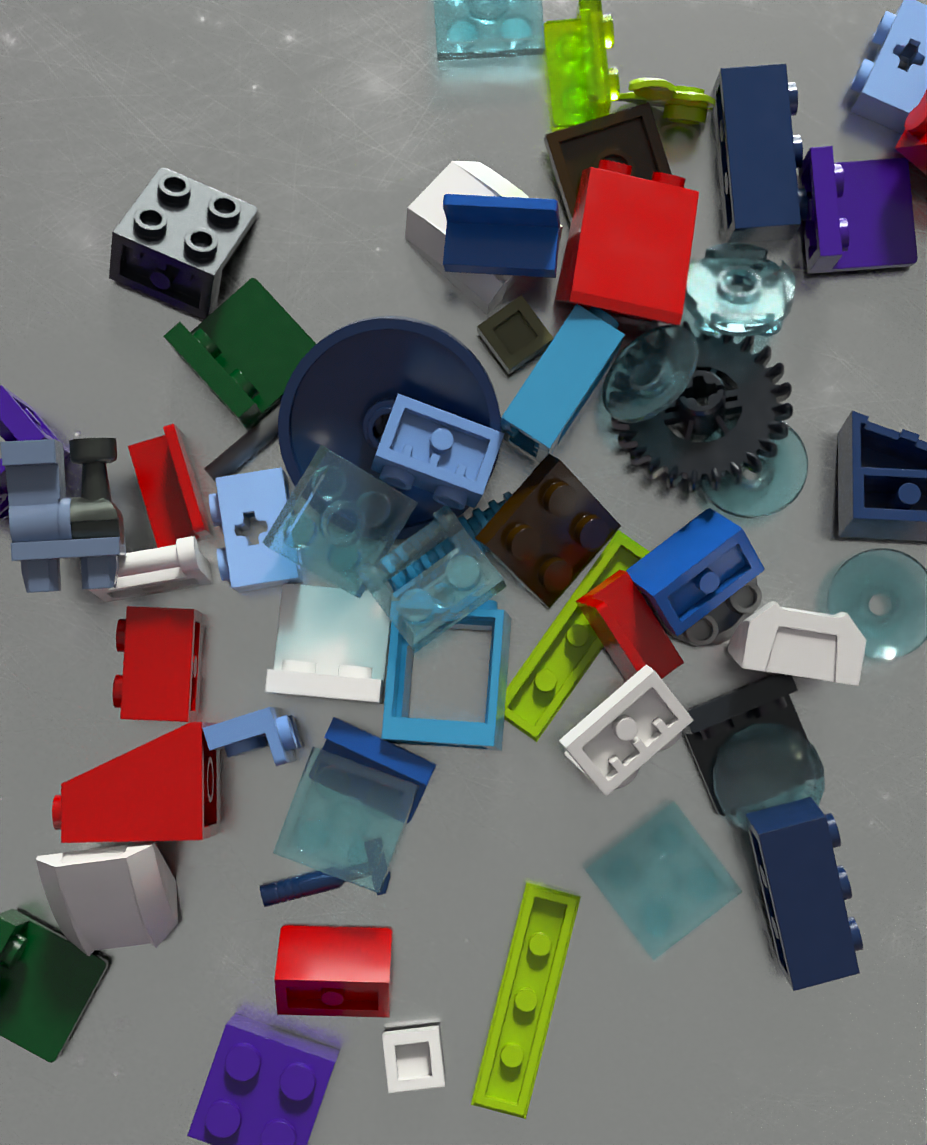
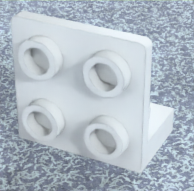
M284 584L281 593L274 670L267 669L265 692L382 704L392 610L391 594L386 592Z
M645 665L565 734L559 742L566 749L564 755L607 797L615 789L628 785L637 776L639 768L658 751H663L673 746L681 737L682 730L694 720L655 670Z

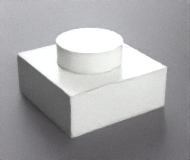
M439 1025L383 1032L382 1040L388 1093L445 1087Z

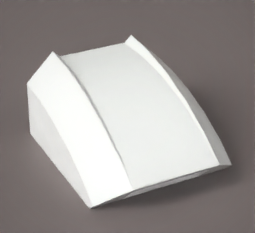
M452 161L407 207L405 239L488 315L502 301L507 290L521 276L445 272L443 256L447 220L443 210V197L445 194L529 197L480 162ZM561 224L559 240L561 239L563 226Z
M771 601L741 622L730 640L728 653L744 669L859 686L867 640L848 613L839 612L835 615L804 611L780 607L777 602Z
M154 841L41 855L36 858L47 900L61 931L69 941L87 956H90L95 950L149 943L157 948L178 924L176 880Z

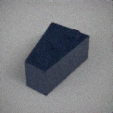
M851 411L838 432L839 537L927 541V442L919 440V434L905 429L897 432L868 421L869 416Z

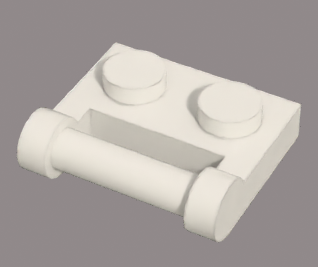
M195 536L177 539L176 545L126 553V556H118L119 571L116 588L88 590L104 602L213 584L210 562L199 551Z

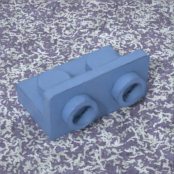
M398 394L376 451L371 470L380 473L379 478L390 486L403 490H410L412 486L434 493L433 499L444 506L459 510L464 509L465 505L475 508L483 496L505 433Z
M268 707L203 728L209 751L225 749L227 758L267 747L264 736L267 737L276 766L297 761L294 749L302 747L300 733L294 716L283 715L282 709L278 707Z

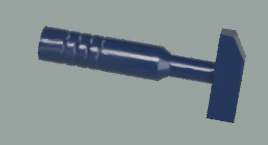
M382 837L364 842L369 862L343 869L333 866L260 885L264 907L338 889L345 882L373 876L377 896L386 894L391 874Z

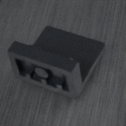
M160 168L112 232L109 279L206 319L217 307L222 269L255 221L258 209L252 204L172 170Z
M773 673L685 709L694 721L683 729V733L716 812L719 815H727L821 775L820 766L789 694L798 691L792 675Z

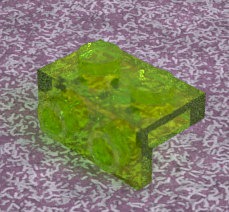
M578 0L574 19L546 21L543 25L552 125L557 129L568 128L609 115L611 102L619 101L620 98L617 67H608L606 52L607 48L614 47L612 14H602L601 0Z

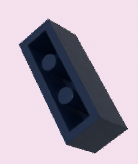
M786 64L721 68L713 91L714 99L716 100L715 114L727 244L792 239L800 227L801 221H806L808 215L807 192L805 188H798L796 168H801L803 162L802 139L800 135H793L791 116H795L798 110L796 83H788Z
M811 797L745 814L779 967L793 991L860 974L855 952L863 950V942L856 920L853 916L848 917L844 900L852 898V890L844 867L842 865L837 866L833 848L841 846V839L833 815L831 813L824 814Z

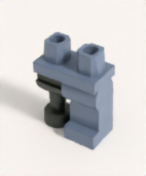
M116 438L69 440L71 462L82 465L81 497L66 498L63 443L56 439L0 442L2 466H5L7 480L9 528L12 543H10L11 561L21 562V573L26 592L61 591L60 559L75 558L81 559L82 590L116 588L119 571L118 556H126L124 520L121 511L111 500L106 467L107 463H112L117 459Z

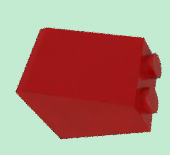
M600 160L598 168L589 167L582 171L555 301L574 305L578 304L587 308L596 307L610 313L680 326L699 191L684 188L686 179L680 176L653 172L652 180L630 176L632 166Z
M190 722L62 783L61 795L54 796L52 805L53 826L55 830H61V843L204 840L219 834L218 750L209 751L203 732L204 727L217 723Z

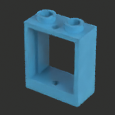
M576 304L501 416V432L505 433L503 439L539 463L548 453L552 455L617 356L625 334L617 330L619 323L611 315L596 307H590L589 310H586Z
M410 596L409 604H393L381 739L394 744L502 751L512 618L505 610L498 609V602L487 599H465L464 607L443 606V599L438 597ZM416 626L492 631L485 723L408 718Z

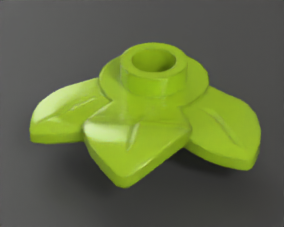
M658 78L633 79L629 82L628 86L629 91L633 92L620 93L616 99L617 101L637 105L649 102L650 106L664 107L663 120L689 125H705L707 112H712L716 103L714 98L704 94L705 90L674 86L672 83Z

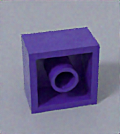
M235 1013L225 1025L187 1136L211 1145H308L340 1050Z

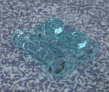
M444 505L432 514L434 518L432 522L371 565L367 561L354 570L414 653L507 587L502 576L466 532L458 518L447 505ZM445 539H449L455 547L454 550L392 594L385 584L387 581Z

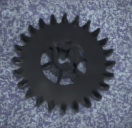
M709 319L705 321L700 337H695L688 321H684L682 324L681 340L676 341L665 327L661 329L662 348L658 349L651 345L647 339H643L641 346L646 360L642 361L636 359L631 354L627 355V367L633 376L617 373L615 377L616 385L626 394L612 393L610 396L611 405L623 412L614 413L611 416V424L616 429L627 430L619 434L618 445L628 449L636 447L630 453V463L641 465L650 461L647 467V477L654 479L663 472L668 473L667 486L669 488H675L682 478L688 479L691 492L698 491L702 480H707L712 490L719 491L721 489V480L724 476H727L734 484L739 485L743 482L742 468H746L753 473H760L762 471V462L758 455L767 458L777 456L778 447L771 440H782L788 436L789 431L786 424L778 422L787 420L793 415V406L790 403H780L791 395V384L785 382L781 385H775L784 375V365L777 363L773 367L765 368L771 359V347L767 345L760 352L752 354L755 339L753 332H749L740 343H734V326L732 323L727 325L720 338L714 337L712 322ZM720 378L725 379L734 390L725 391V386ZM674 385L676 387V400L662 402L667 390ZM704 398L706 405L698 406L695 399ZM741 413L736 426L729 431L724 423L726 415ZM680 424L686 431L685 439L676 436L667 426ZM717 431L721 438L710 442H692L694 435H708Z

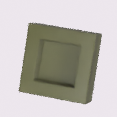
M522 295L477 326V332L508 374L547 348L553 340L552 335Z

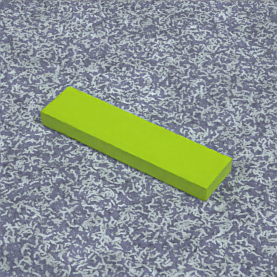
M620 530L616 532L506 689L504 720L535 742L539 740L604 647L575 601L617 571H626L650 551Z
M526 881L471 1098V1105L526 1119L579 907L580 895Z

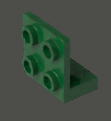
M256 278L249 279L191 332L181 322H178L163 336L179 357L246 430L282 398L291 374L301 359L316 345L312 338Z
M15 909L0 913V1036L47 1062L52 1063L56 1061L108 967V961L95 953L87 956L66 937Z

